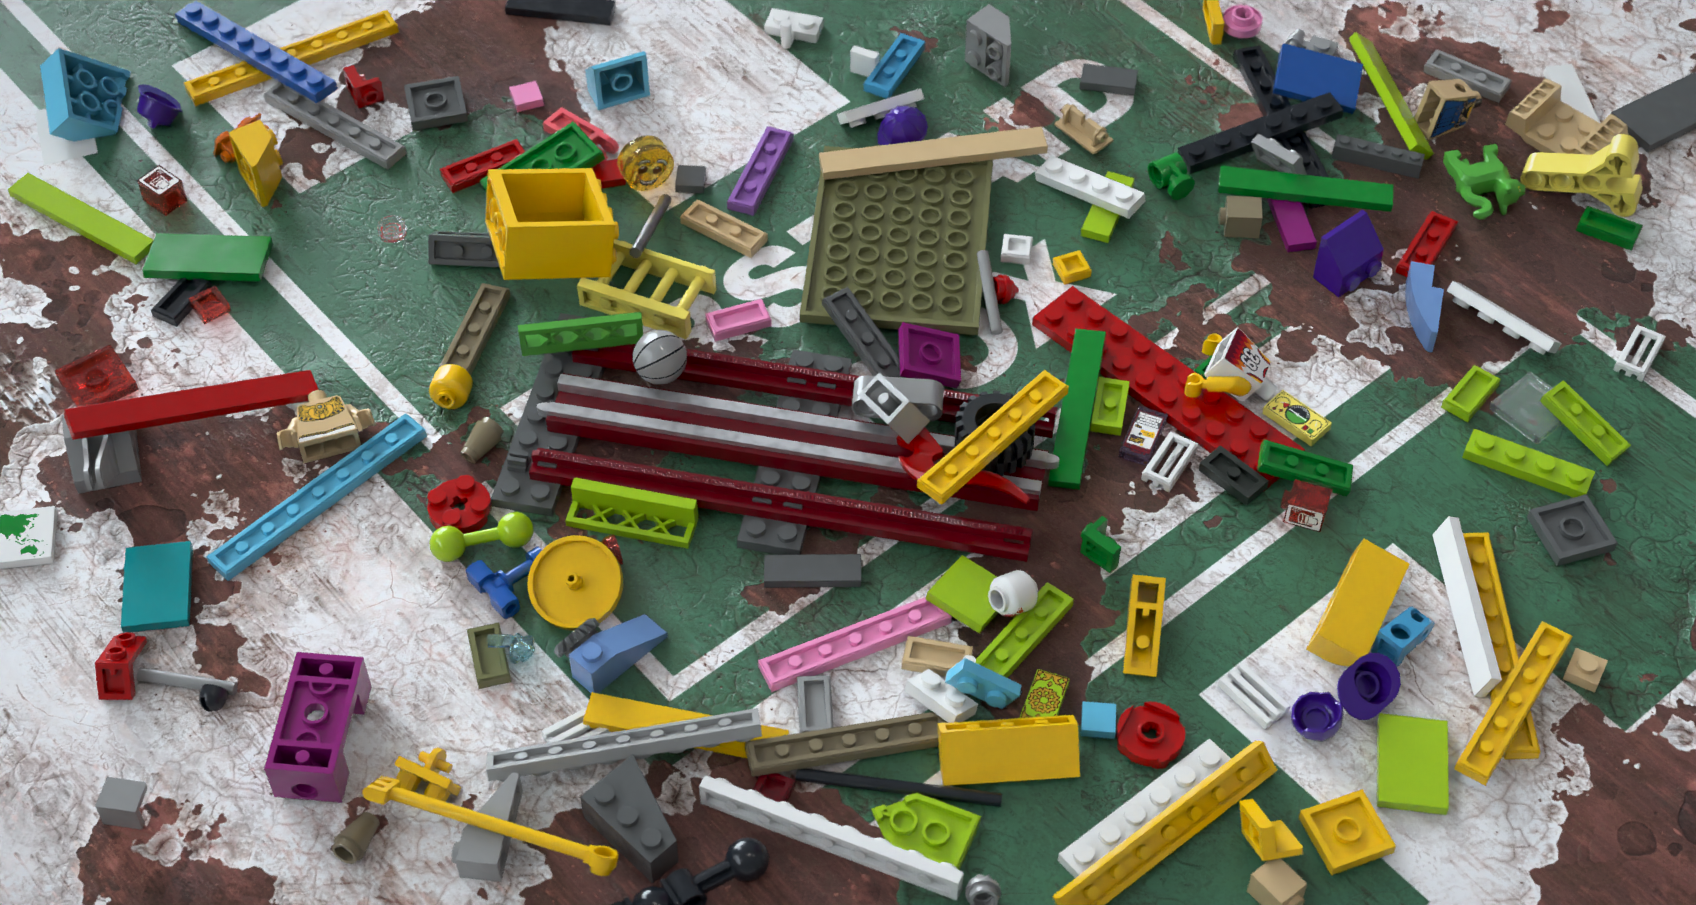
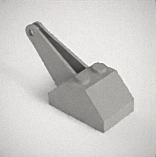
M64 414L62 415L64 442L73 482L78 494L142 481L137 430L72 440Z

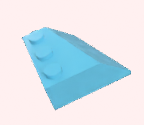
M58 48L40 65L50 135L74 142L115 135L118 132L123 109L121 107L122 98L126 95L127 91L125 84L126 80L130 77L131 71Z

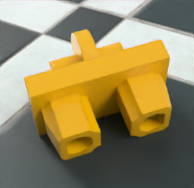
M436 747L430 754L421 751L418 760L425 763L424 767L398 756L394 765L400 769L396 780L401 781L400 788L415 792L422 780L429 783L423 794L425 796L444 802L447 801L450 794L458 796L462 787L453 783L451 779L438 774L440 771L448 774L452 770L453 765L445 761L446 750Z

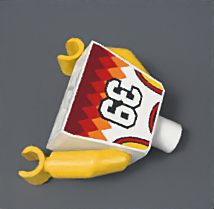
M1237 327L1223 340L1217 333L1210 334L1203 342L1202 352L1209 356L1213 355L1204 374L1207 380H1203L1200 374H1190L1187 377L1184 393L1188 397L1195 398L1200 396L1203 388L1207 389L1208 392H1227L1238 400L1244 401L1255 392L1266 401L1275 393L1277 387L1266 378L1271 366L1270 359Z

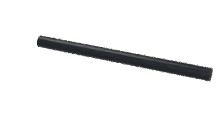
M808 768L797 769L796 781L902 795L919 793L933 799L1001 807L1002 793Z

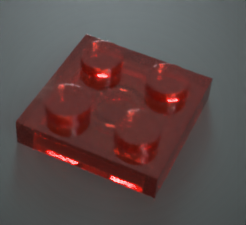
M111 344L54 370L58 381L75 407L116 401L139 390L136 381Z

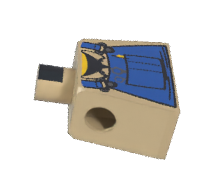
M1461 79L1430 81L1414 118L1423 135L1428 140H1432L1464 127L1472 109L1481 106L1482 97L1479 92L1473 91Z

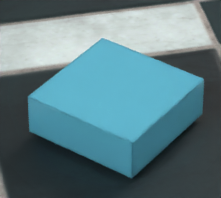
M1083 701L1081 736L1115 739L1116 704Z

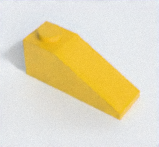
M1134 574L1131 578L1123 674L1157 677L1166 578Z

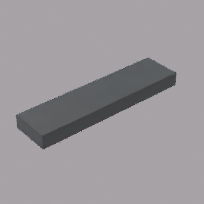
M848 287L822 300L824 309L873 376L880 373L885 377L906 378L900 376L898 355Z

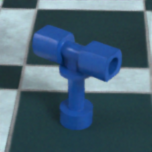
M537 546L525 554L527 560L506 574L502 570L493 573L482 560L476 561L465 570L467 579L480 594L485 592L489 594L492 607L504 619L510 618L520 610L519 600L512 593L514 592L512 585L529 575L531 565L542 549Z

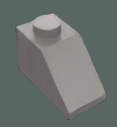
M880 373L858 394L908 444L930 422L909 399Z

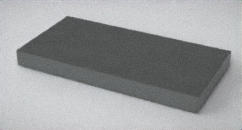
M1693 72L1612 111L1611 114L1627 124L1628 135L1632 136L1637 141V144L1646 152H1650L1696 129V73Z

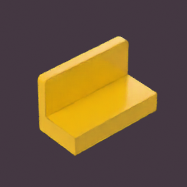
M1254 799L1239 801L1242 834L1262 861L1303 854V846L1282 820L1270 821Z

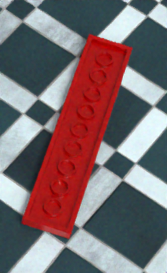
M1074 286L1070 287L1033 316L1032 325L1070 353L1072 352L1076 328L1105 331L1106 340L1100 369L1102 376L1130 381L1128 389L1130 396L1158 416L1164 417L1166 422L1198 443L1209 453H1212L1219 446L1225 448L1269 480L1267 489L1280 477L1257 471L1260 445L1263 440L1305 451L1299 444L1225 392H1208L1207 389L1202 388L1200 396L1195 398L1186 396L1184 391L1187 377L1192 373H1196Z

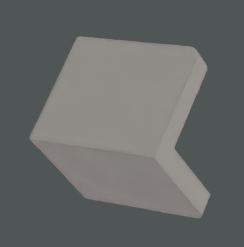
M107 777L95 805L103 824L143 829L145 821L139 809L148 788L146 783Z

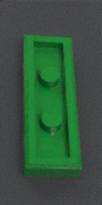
M1263 440L1261 443L1257 471L1346 497L1351 492L1353 465L1268 440Z

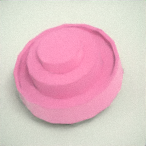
M1235 5L1229 7L1223 13L1224 31L1239 39L1250 38L1257 35L1261 30L1262 15L1254 7Z

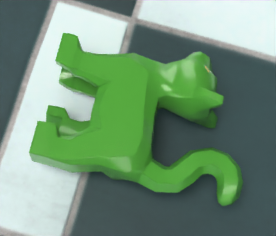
M1496 144L1484 146V161L1469 165L1470 163L1467 159L1458 160L1461 158L1459 150L1444 153L1443 163L1456 183V191L1462 195L1463 200L1467 204L1481 208L1473 213V216L1479 220L1488 218L1494 210L1491 202L1479 195L1492 191L1495 192L1502 215H1505L1507 206L1517 202L1518 198L1525 194V186L1518 180L1512 179L1507 167L1497 158L1498 146Z

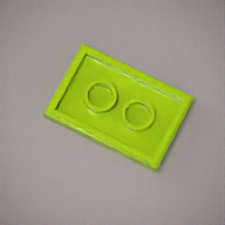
M1379 713L1377 719V807L1447 815L1449 810L1448 721Z

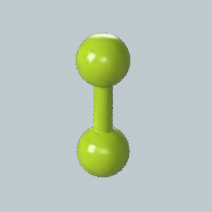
M511 512L500 519L497 527L463 534L453 526L440 527L431 535L429 546L435 558L443 562H452L463 555L467 546L501 540L508 547H522L531 540L534 529L528 516L520 512Z

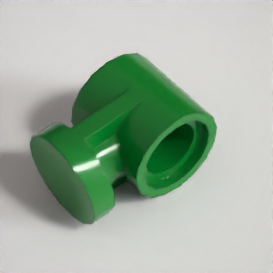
M1174 152L1148 164V175L1153 185L1158 189L1168 186L1167 192L1172 199L1180 200L1193 190L1195 181L1187 174L1186 164L1178 153Z

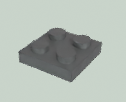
M459 76L404 85L412 130L468 121Z
M1587 494L1530 509L1527 518L1556 566L1615 551L1618 544Z

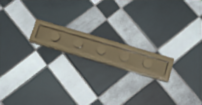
M934 712L747 741L745 742V751L751 775L754 777L939 747L938 723L947 722Z

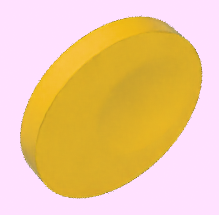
M581 535L566 536L551 542L536 556L528 575V593L533 607L547 622L558 628L574 631L591 618H595L601 623L614 611L623 590L622 569L615 555L600 541Z

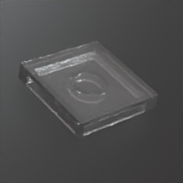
M1531 371L1490 403L1489 410L1536 445L1563 424L1540 402L1543 395L1553 387Z

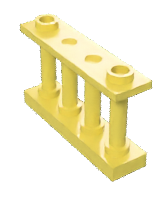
M614 240L613 248L616 249L617 261L612 264L611 277H599L597 281L581 278L577 284L579 305L609 315L641 312L643 326L655 330L670 331L680 338L687 339L691 333L690 311L688 310L701 290L715 294V270L649 249H644L639 258H633L630 255V249L633 244ZM621 265L635 269L624 289L608 285ZM647 273L662 278L650 298L635 294ZM674 282L689 286L677 306L662 303L663 298Z

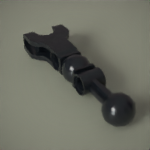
M741 838L729 846L725 860L693 876L687 868L678 869L669 874L665 879L660 880L661 887L650 886L644 888L634 896L632 902L627 897L623 901L610 905H705L707 903L705 893L734 878L737 881L747 883L761 878L766 873L770 856L765 845L758 839Z

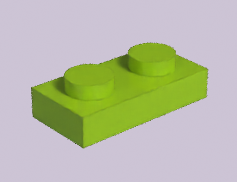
M1099 377L1090 431L1121 436L1130 381Z

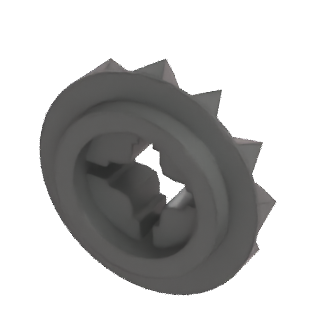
M595 618L586 620L555 646L554 653L558 658H561L563 655L568 658L571 652L591 636L598 633L596 628L600 623Z

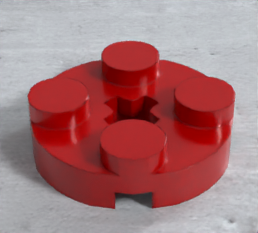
M461 475L456 479L448 480L430 490L427 496L429 519L436 529L443 526H453L463 534L476 532L487 523V516L492 511L488 490L470 475ZM464 503L465 505L463 510H459V508L452 509L454 505Z
M1152 701L1144 702V706L1134 708L1133 705L1127 708L1120 716L1117 725L1118 751L1131 761L1143 766H1152L1155 769L1167 767L1169 762L1179 756L1184 746L1186 732L1185 727L1179 721L1180 716L1169 706ZM1150 729L1156 731L1158 738H1146L1142 731L1149 732Z

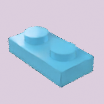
M966 658L947 671L945 683L957 688L960 692L970 694L985 701L988 705L1003 709L1018 698L1021 691V684Z

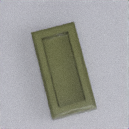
M499 622L467 629L478 688L482 689L512 682Z

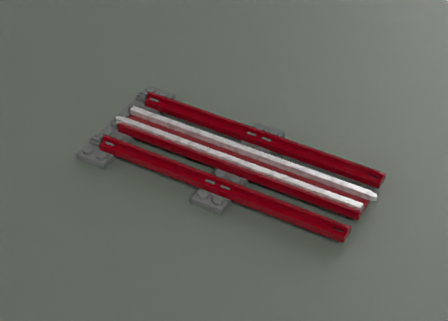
M560 313L558 321L588 317ZM636 344L545 354L491 497L492 507L553 517L564 485L571 486L575 477L695 499L699 508L744 515L737 538V548L778 555H801L808 526L1024 562L1028 561L1033 529L818 494L822 476L924 492L917 488V480L910 477L899 463L898 456L909 457L914 452L897 445L896 437L898 434L889 425L838 417L841 405L852 407L854 382L858 377H861L850 374L852 359L799 350L792 351L789 365L686 349L687 364L677 379L779 395L776 407L601 379L606 367L637 372L632 356ZM944 389L942 416L938 420L956 423L957 411H960L962 403H968L969 397L973 395L979 397V395ZM1053 406L1042 416L1043 418H1049V421L1037 420L1035 422V436L1053 437L1058 407ZM929 432L943 449V457L956 447L955 436ZM580 437L759 467L754 483L575 454ZM1033 448L1030 460H1026L1025 466L1022 468L1016 467V472L1011 474L1007 471L1004 472L1003 477L1017 485L1030 498V502L1027 504L1000 490L979 485H964L951 497L1038 511L1046 469L1058 468L1059 457L1048 453L1047 450ZM937 459V460H935L933 463L936 464V463H938L941 459ZM1005 538L1024 541V544L1006 542Z

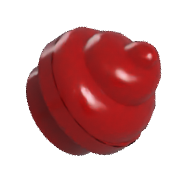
M1000 274L997 277H993L997 303H1008L1019 292L1018 287L1007 275Z

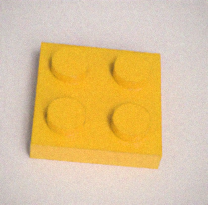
M1363 789L1300 811L1299 820L1331 875L1393 854L1395 851V843Z

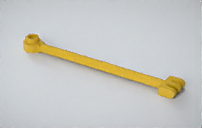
M380 776L362 791L363 797L372 802L384 805L388 801L393 800L582 859L583 863H587L591 867L590 871L598 876H609L617 865L618 852L613 848L591 844L586 846L400 788V780L387 776Z

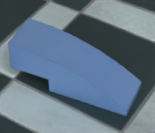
M1411 261L1405 289L1407 312L1420 343L1427 352H1432L1438 333L1444 289L1432 287L1435 265Z

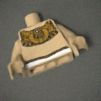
M315 390L308 395V403L300 404L297 407V417L291 420L288 428L277 432L279 450H283L284 447L298 448L299 445L304 463L354 451L361 446L358 432L363 431V429L370 425H376L371 409L358 410L351 404H344L340 396L336 395L327 398L324 391Z

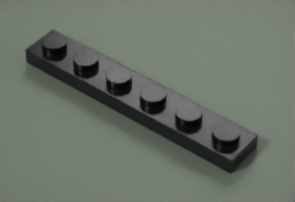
M1328 92L1178 148V154L1183 158L1187 170L1191 174L1254 151L1251 141L1258 134L1278 142L1343 118V109L1333 95Z

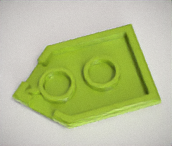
M919 793L906 796L904 800L888 806L884 804L871 810L884 839L893 846L906 851H918L925 858L938 863H950L958 870H960L981 821L980 815Z

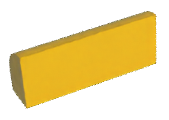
M1363 539L1352 553L1306 650L1330 663L1340 666H1351L1360 657L1368 654L1410 564L1372 542Z
M1074 715L938 723L939 758L943 786L1080 777L1078 723Z

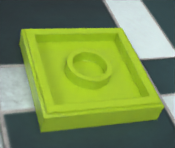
M961 555L927 592L925 599L980 634L998 614L992 608L988 599L990 585L997 576Z

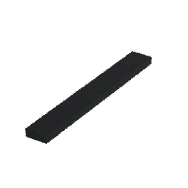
M1260 45L1234 50L1233 58L1262 115L1266 116L1290 107L1291 104L1287 97L1273 93L1276 76ZM1305 132L1278 141L1285 149L1289 151L1295 150L1302 156L1306 175L1329 177ZM1308 203L1311 209L1322 206H1328L1323 204Z

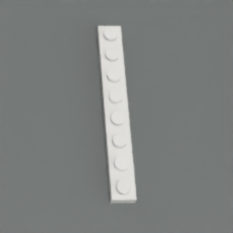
M705 775L699 785L700 801L703 805L956 901L960 896L963 888L964 872L958 870L950 863H938L925 858L918 851H906L893 846L886 839L869 837L861 834L854 827L837 825L829 822L819 814H808L797 810L790 803L776 802L765 798L758 791L744 790L736 787L723 778L715 779Z

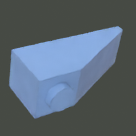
M645 614L596 633L569 654L572 677L590 693H599L667 638L668 634Z

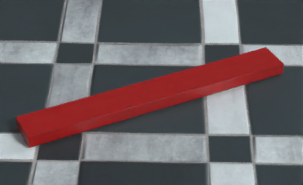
M311 370L68 408L64 410V418L72 440L305 402L308 401V395L311 392L319 389Z

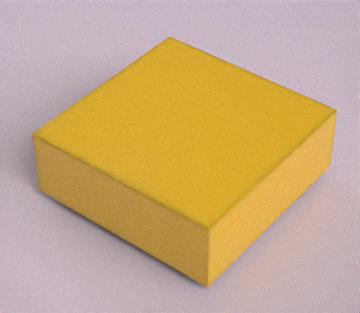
M1080 250L1053 257V266L1064 285L1091 277L1092 270Z

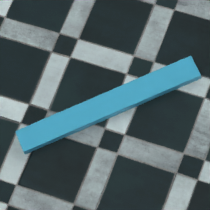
M405 413L206 556L208 563L227 581L231 580L426 438V429Z

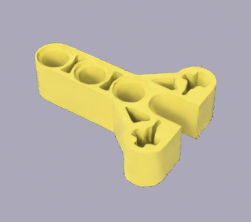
M1619 134L1614 136L1610 145L1593 155L1533 153L1526 161L1520 181L1527 189L1534 191L1588 193L1610 206L1614 214L1629 217L1635 213L1642 194L1641 175L1634 174L1639 162L1638 144L1632 136Z

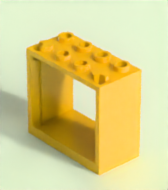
M592 168L488 170L485 223L504 280L611 277L612 264L617 261L616 249L613 246L614 240L619 238L618 222L613 220V210L607 206V195L602 193L601 180L596 179Z

